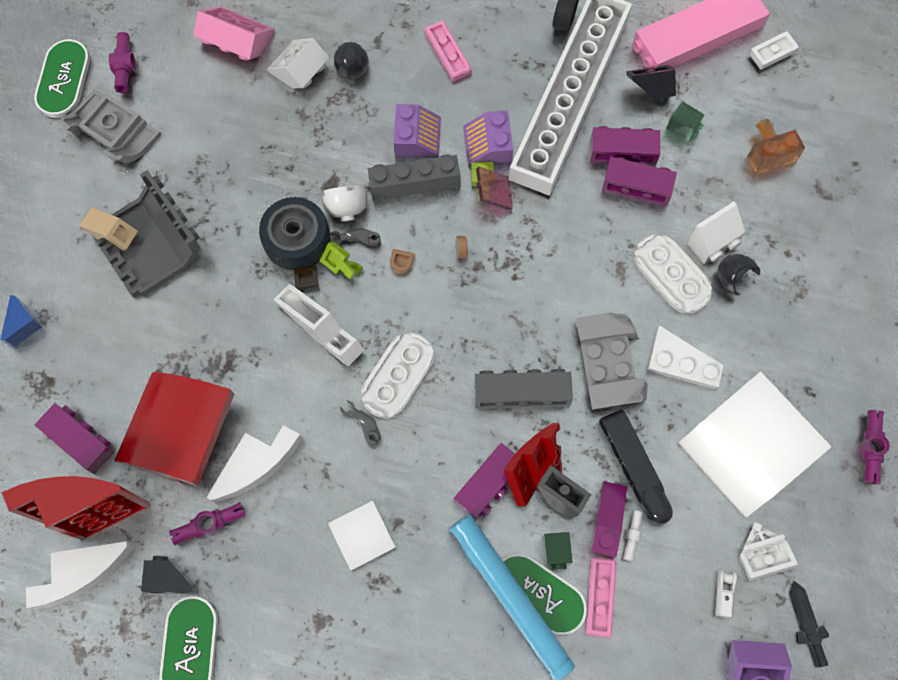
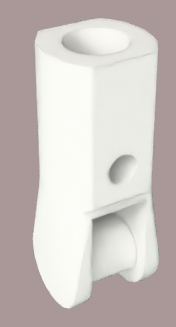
M721 569L718 570L715 616L733 618L737 573L734 571L730 574L723 573ZM723 583L730 584L729 591L723 590Z

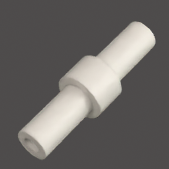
M633 510L630 529H627L625 535L627 543L623 560L633 562L636 545L640 543L642 534L640 526L643 512Z

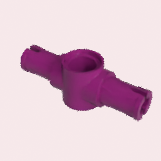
M119 32L117 33L116 48L114 53H109L108 60L110 70L115 75V91L126 93L128 92V77L131 75V72L136 70L134 54L130 50L129 34Z
M868 410L867 431L864 432V440L861 441L858 448L865 462L864 483L869 484L871 482L872 485L881 484V463H884V454L889 451L890 443L883 432L884 411L879 410L877 413V410ZM871 442L877 446V452L871 448Z
M238 502V504L223 510L201 511L194 519L190 520V523L174 530H169L170 536H173L171 538L172 543L177 545L193 537L200 538L204 535H216L222 528L226 527L227 523L246 517L242 503ZM211 517L213 519L212 526L204 530L203 522Z

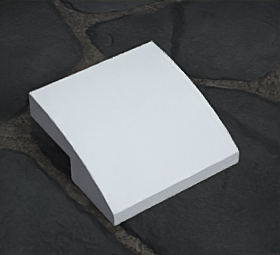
M373 500L328 522L350 570L396 548Z

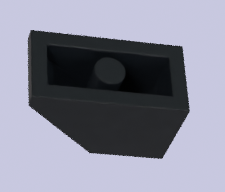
M670 65L626 71V76L656 99V101H666L669 97L676 96V70Z
M153 556V560H144L141 592L198 594L196 585L176 563L168 561V556Z

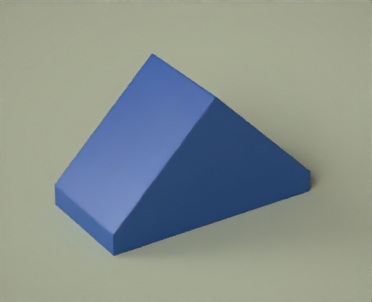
M10 295L0 340L10 347H15L42 326L20 299Z

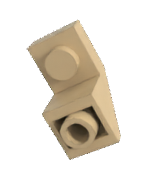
M92 207L78 226L96 239H107L123 251L128 248L138 232L120 218Z

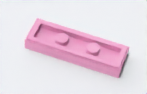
M444 20L424 28L427 38L453 82L472 74V68Z
M591 557L585 635L612 638L617 560Z

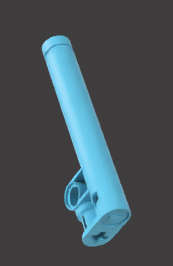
M468 514L448 528L449 532H452L458 539L468 561L475 570L480 572L544 667L549 670L553 680H560L567 676L575 668V664L567 656L564 648L490 541L481 531L472 515Z

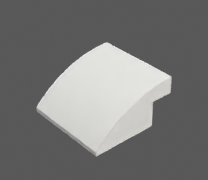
M761 371L678 443L744 518H747L831 448L830 444Z

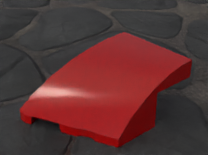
M552 423L534 435L516 452L505 467L504 473L517 506H527L536 489L539 490L537 484L550 465L562 473L561 446L556 443V434L560 430L559 423Z

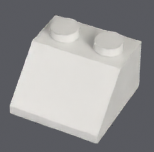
M314 38L296 39L288 45L267 71L293 89H304L311 84V78L325 68V62L330 57Z
M733 201L699 223L694 229L687 244L703 264L710 260L712 262L717 261L724 255L723 252L728 248L734 250L742 243L741 238L745 234V229L737 204Z

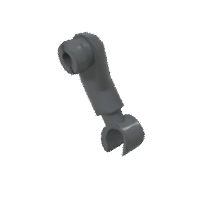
M364 228L345 231L342 234L338 231L330 233L331 236L339 237L340 241L336 242L338 245H341L342 241H359L374 247L381 240L377 232Z
M346 400L352 406L351 411L345 412L341 406L340 411L345 415L353 416L354 420L361 424L365 440L368 444L375 445L379 443L381 435L375 419L364 411L357 410L353 402Z

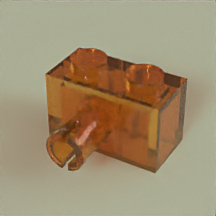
M765 119V122L762 120L756 124V128L759 130L763 140L754 143L748 158L756 174H760L796 162L805 150V146L796 129L776 135L770 120Z

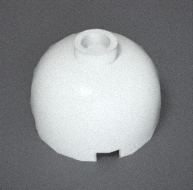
M354 185L353 190L352 188H347V186L324 190V192H321L324 209L332 217L341 218V222L355 220L354 216L360 214L367 204L366 186Z

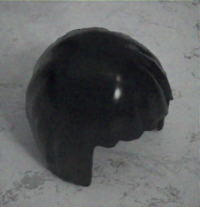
M345 42L335 51L334 66L337 73L343 78L356 79L367 71L369 58L360 44Z
M732 254L720 262L718 276L725 289L734 295H740L735 290L736 281L748 270H752L757 275H760V268L748 256Z

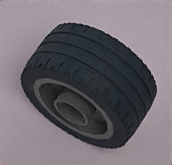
M287 197L278 200L268 207L261 218L259 226L260 240L266 254L275 264L287 270H294L293 268L309 267L320 262L322 254L330 242V229L324 213L315 203L301 197Z

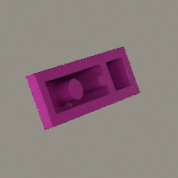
M603 481L588 554L607 559L617 557L627 486Z

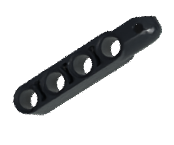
M620 409L600 418L599 423L647 519L655 525L666 524L673 516L672 506L628 416L623 409Z

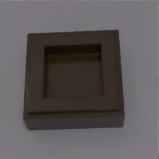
M317 266L293 268L296 289L301 292L320 290Z

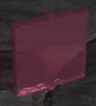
M477 167L478 182L476 185L479 188L480 201L507 210L513 209L509 177Z

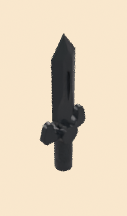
M793 581L790 595L801 627L808 634V638H806L804 633L799 631L798 641L800 644L809 643L811 645L818 668L828 666L829 664L821 642L822 639L829 637V633L824 626H820V635L817 634L818 624L806 590L796 581Z

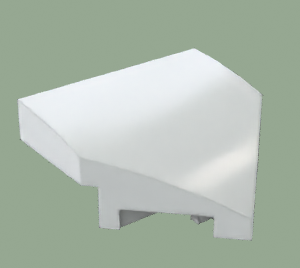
M756 522L739 557L748 581L796 568L798 563L788 542L784 540L786 536L773 533Z

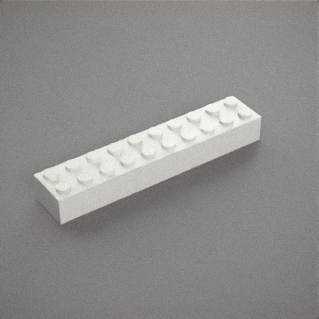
M624 0L586 1L510 166V181L546 195H551L629 19L632 3Z

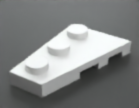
M659 325L647 371L717 390L724 365Z

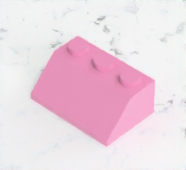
M217 6L198 11L193 36L201 39V42L204 44H214L220 47L219 49L223 52H233L238 54L240 59L249 61L261 55L275 28L224 7Z

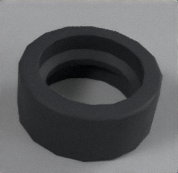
M558 0L553 17V28L567 32L570 30L579 0Z

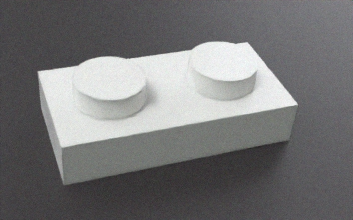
M788 31L752 48L749 55L760 70L796 53L799 46Z

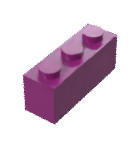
M607 126L593 127L590 138V162L609 163L610 157H623L628 161L636 163L644 162L648 165H657L660 157V130H653L651 128L631 129L629 127L609 128Z
M610 157L602 190L667 206L672 197L677 172L665 167L649 166L644 162L628 161L623 157Z
M54 403L34 425L84 469L95 474L114 453L108 447L111 442L101 434L96 437L91 432L94 428L83 419L80 422L76 420L74 416L77 413L67 405H64L62 408Z
M500 443L456 494L453 502L466 514H471L475 521L479 517L484 519L492 509L490 504L495 498L500 500L508 490L506 487L508 480L504 469L515 453L503 443Z

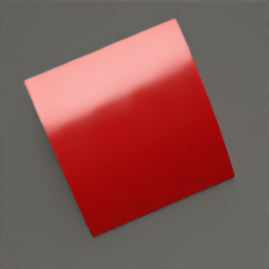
M152 372L114 461L181 484L186 482L198 486L235 394L231 389L205 381L174 374Z
M79 476L38 479L1 492L9 512L43 523L48 529L82 541L151 507L149 501L117 484Z

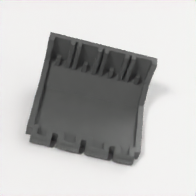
M148 170L139 174L146 184L140 196L111 214L138 231L128 248L123 251L105 238L96 239L93 237L98 246L101 247L109 263L113 264L112 267L121 281H125L124 285L132 297L142 294L144 297L185 271L200 250V246L196 241L200 237L193 227L187 228L185 222L188 220L180 209L176 211L173 208V205L176 204L169 192L166 194L162 192L161 189L164 185L157 175L152 177Z

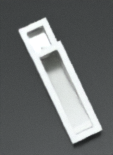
M291 284L273 299L301 328L346 366L349 367L364 351L358 340L344 331L329 311Z
M283 425L272 445L269 446L245 433L206 498L218 504L241 496L256 488L274 475L289 460L303 441L302 436Z
M125 541L51 553L52 584L27 587L26 608L38 610L52 607L88 592L119 568L133 552L134 544Z

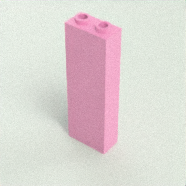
M705 0L637 30L633 40V48L642 57L645 68L670 65L674 68L764 27L770 13L761 0Z

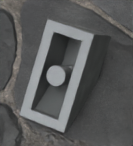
M551 465L537 484V488L549 506L568 520L580 515L592 495Z

